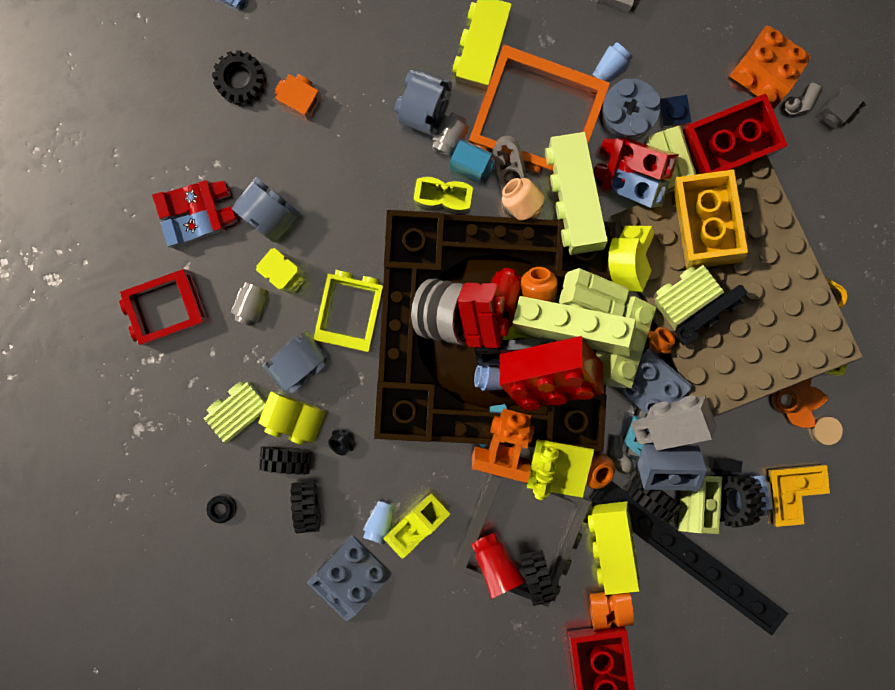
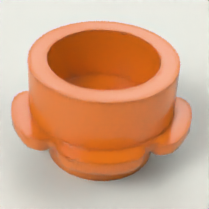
M658 327L654 332L650 331L648 333L649 346L654 352L659 354L671 352L672 346L675 344V338L669 330Z

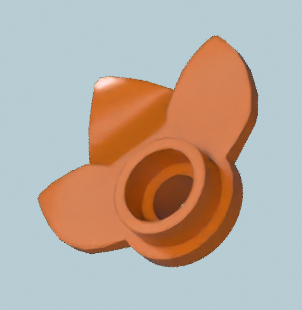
M812 379L772 395L773 407L778 412L786 414L793 425L802 428L815 427V418L811 411L821 407L828 400V396L823 391L810 386ZM785 394L790 398L789 403L786 405L781 402V397Z

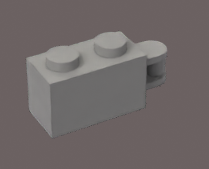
M706 395L700 397L686 396L680 401L672 403L665 401L656 403L650 407L647 417L637 419L631 424L638 444L653 442L656 451L712 440L717 426Z

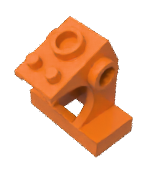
M503 408L500 417L495 416L493 419L490 433L494 435L489 450L475 446L472 454V469L528 483L531 474L530 460L519 458L522 448H528V443L531 442L534 434V426L530 425L531 415Z

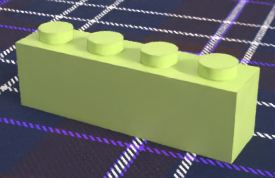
M585 132L551 137L549 148H545L547 165H552L554 175H550L552 191L558 192L559 202H556V212L558 219H563L565 229L561 230L563 246L569 247L570 255L604 250L607 244V236Z
M524 296L519 297L513 320L517 334L536 338L544 337L556 341L582 336L594 350L627 357L631 356L637 330L636 319Z

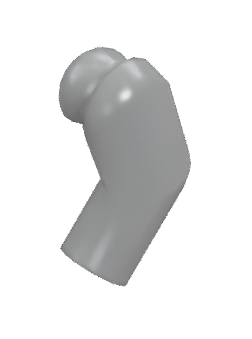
M810 83L804 96L795 98L791 96L786 99V112L796 116L812 111L823 88L816 83Z
M610 435L608 456L613 460L615 469L622 474L632 473L636 469V462L622 451L624 436Z

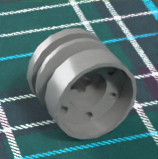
M427 279L420 285L415 294L411 311L412 325L417 335L422 338H432L437 341L444 340L447 343L462 346L466 345L457 301L463 283Z

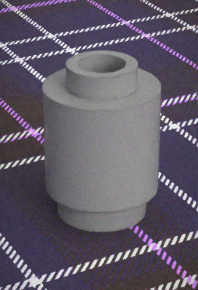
M452 112L450 116L444 115L433 137L435 142L432 148L446 155L453 156L460 139H464L469 128L465 124L466 119Z
M245 282L243 289L240 288L231 311V313L236 315L234 320L249 326L252 321L258 322L266 301V297H264L266 290Z

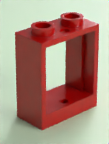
M181 269L120 292L122 297L119 300L120 308L125 316L128 315L131 326H129L130 335L133 341H137L139 345H148L208 323L189 270ZM176 281L189 320L146 335L133 297Z

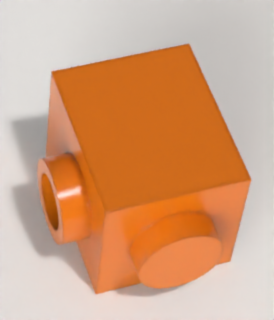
M288 74L286 80L281 79L275 89V94L277 95L275 99L278 104L307 120L319 101L321 94L319 90L311 86L312 81L299 74L296 78Z

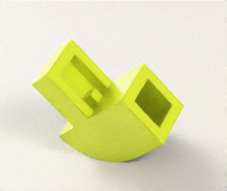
M625 226L620 238H612L608 258L610 276L614 283L628 288L629 291L643 292L652 270L646 253L654 236L652 226Z
M431 493L408 512L383 539L403 559L425 537L433 533L450 513Z

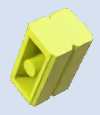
M275 248L270 249L256 266V271L284 292L297 291L305 281L302 277L304 271Z

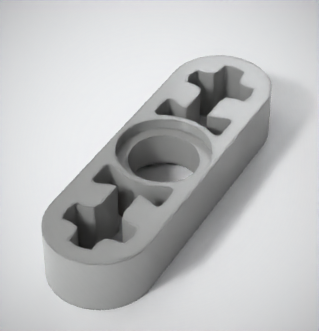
M512 136L500 137L494 146L493 156L501 191L503 192L504 187L509 182L505 178L507 171L514 170L518 172L520 178H527L518 140ZM503 145H507L508 149H513L510 154V163L507 164L506 152L501 151Z

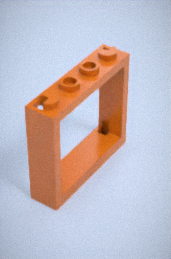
M503 45L470 135L469 143L493 153L497 141L480 134L504 68L508 64L596 96L583 130L588 144L610 83ZM503 145L501 151L506 152L508 159L506 163H510V154L513 149H508L507 145ZM521 150L527 171L535 174H541L543 171L554 175L552 165H547L545 158Z

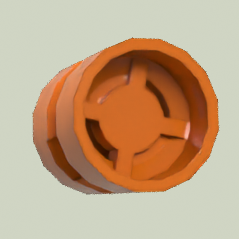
M605 592L589 594V606L594 630L609 629L614 623L617 627L634 625L630 593L611 594L609 596L605 595Z

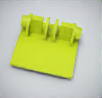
M537 439L527 488L533 489L535 498L538 500H545L550 495V492L583 498L594 449Z

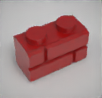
M479 283L463 284L457 301L466 345L468 347L485 346V348H498L501 346L504 336L507 337L509 332L508 319H503L505 309L504 296H499L496 283H483L481 285Z

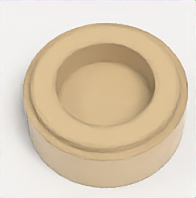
M825 416L815 421L812 433L819 443L832 445L841 439L843 428L837 419Z

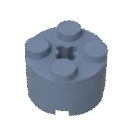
M410 70L405 79L406 90L403 97L399 96L397 98L394 112L398 113L400 124L433 135L432 127L438 129L446 113L449 100L445 99L446 91L451 92L452 82L421 70Z
M621 80L610 88L603 101L600 116L604 128L614 138L634 140L644 136L658 120L660 96L648 83L642 80ZM629 105L634 107V112L631 115L626 114Z
M255 177L237 199L232 210L254 226L266 238L275 243L300 212L289 203L283 206L282 204L285 200L273 190L267 193L266 191L269 187Z
M306 330L300 334L303 339L300 340L296 336L273 355V358L270 359L273 364L270 365L266 361L262 365L283 392L288 390L292 394L304 384V376L309 372L314 376L326 366L327 362L324 359L327 355Z

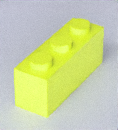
M477 0V3L471 2L467 18L472 21L469 30H463L460 46H464L461 57L456 56L452 72L456 73V82L483 90L488 89L510 15L511 3L501 0Z
M628 501L594 505L592 515H588L590 532H595L596 542H593V554L595 559L600 560L601 568H597L599 585H604L605 595L639 592L640 575Z

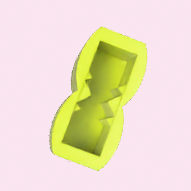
M433 177L418 178L416 180L414 202L426 209L443 207L452 213H466L470 211L473 187L459 181L444 183Z
M271 391L258 423L266 427L264 432L279 438L281 434L290 435L288 440L304 445L305 441L315 442L326 411Z

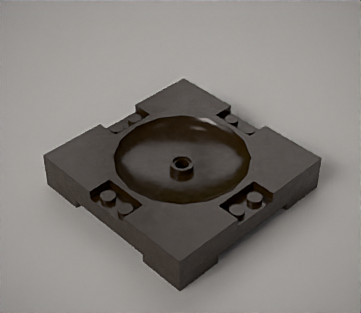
M387 210L374 439L490 445L494 435L490 433L493 419L495 416L500 417L501 411H490V406L505 404L508 410L531 415L530 425L534 426V434L531 442L528 443V447H535L536 441L539 439L604 452L607 400L605 384L604 394L596 395L591 399L567 401L562 405L552 404L539 407V409L534 411L522 410L505 390L482 391L480 387H475L474 376L478 366L475 347L447 343L444 340L437 341L432 338H422L416 334L413 328L411 311L415 294L420 285L427 279H439L463 284L479 283L481 285L483 283H490L496 272L503 270V268L515 270L522 278L530 269L544 267L557 277V296L561 295V291L564 288L563 283L567 272L578 268L612 281L608 258L610 244L616 234V222L603 221L607 236V244L604 250L570 255L569 247L563 246L561 230L565 229L563 219H528L520 221L510 217Z

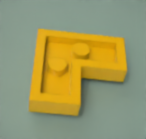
M827 465L768 470L773 503V522L776 527L805 524L802 496L830 493Z

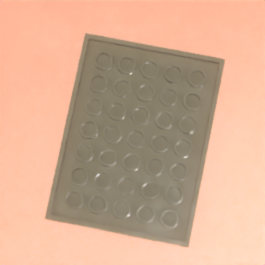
M768 156L733 169L748 249L744 262L706 267L723 289V296L738 285H743L748 292L741 298L744 304L731 313L727 309L718 315L721 319L719 322L707 330L702 326L699 329L698 339L685 346L677 339L673 333L675 330L654 304L655 298L658 297L656 292L668 283H671L673 286L681 281L680 275L686 271L674 191L666 194L663 206L650 208L639 204L610 216V221L616 222L618 238H620L625 226H652L654 236L646 253L652 271L642 294L647 303L656 307L653 319L657 328H666L675 338V344L672 346L669 355L676 371L692 384V388L687 393V396L700 397L706 395L713 417L860 360L863 357Z

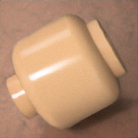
M515 178L506 184L502 192V203L516 219L520 221L534 219L541 213L544 195L530 179Z

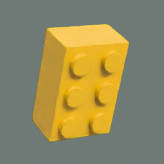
M734 170L676 177L673 189L686 270L692 266L699 268L702 265L710 267L744 262L748 249Z

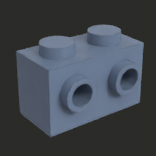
M643 444L637 463L644 490L700 491L707 472L700 447L693 445H683L656 451L654 444Z

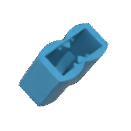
M460 139L450 160L449 169L480 183L482 179L488 180L495 161L491 158V152Z

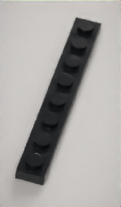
M610 481L605 487L597 489L590 498L596 505L628 501L633 533L771 636L789 614L673 526L664 523L661 519L650 513L613 481Z

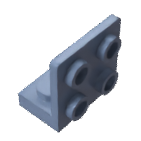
M649 345L642 352L632 388L615 387L647 415L650 407L656 403L680 401L692 388V384L662 360L663 355L654 352Z
M350 537L331 559L309 579L307 584L347 622L359 613L390 578L391 574L354 537Z

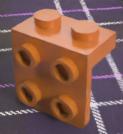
M765 26L749 51L732 71L730 77L756 96L766 93L771 106L776 108L793 88L811 56L802 47L797 46L783 36L778 30L771 26Z

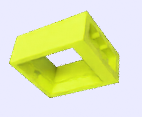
M336 270L335 275H327L313 340L370 352L383 297V285H379V279L363 276L362 281L351 279L352 273ZM335 284L375 292L365 339L325 331Z

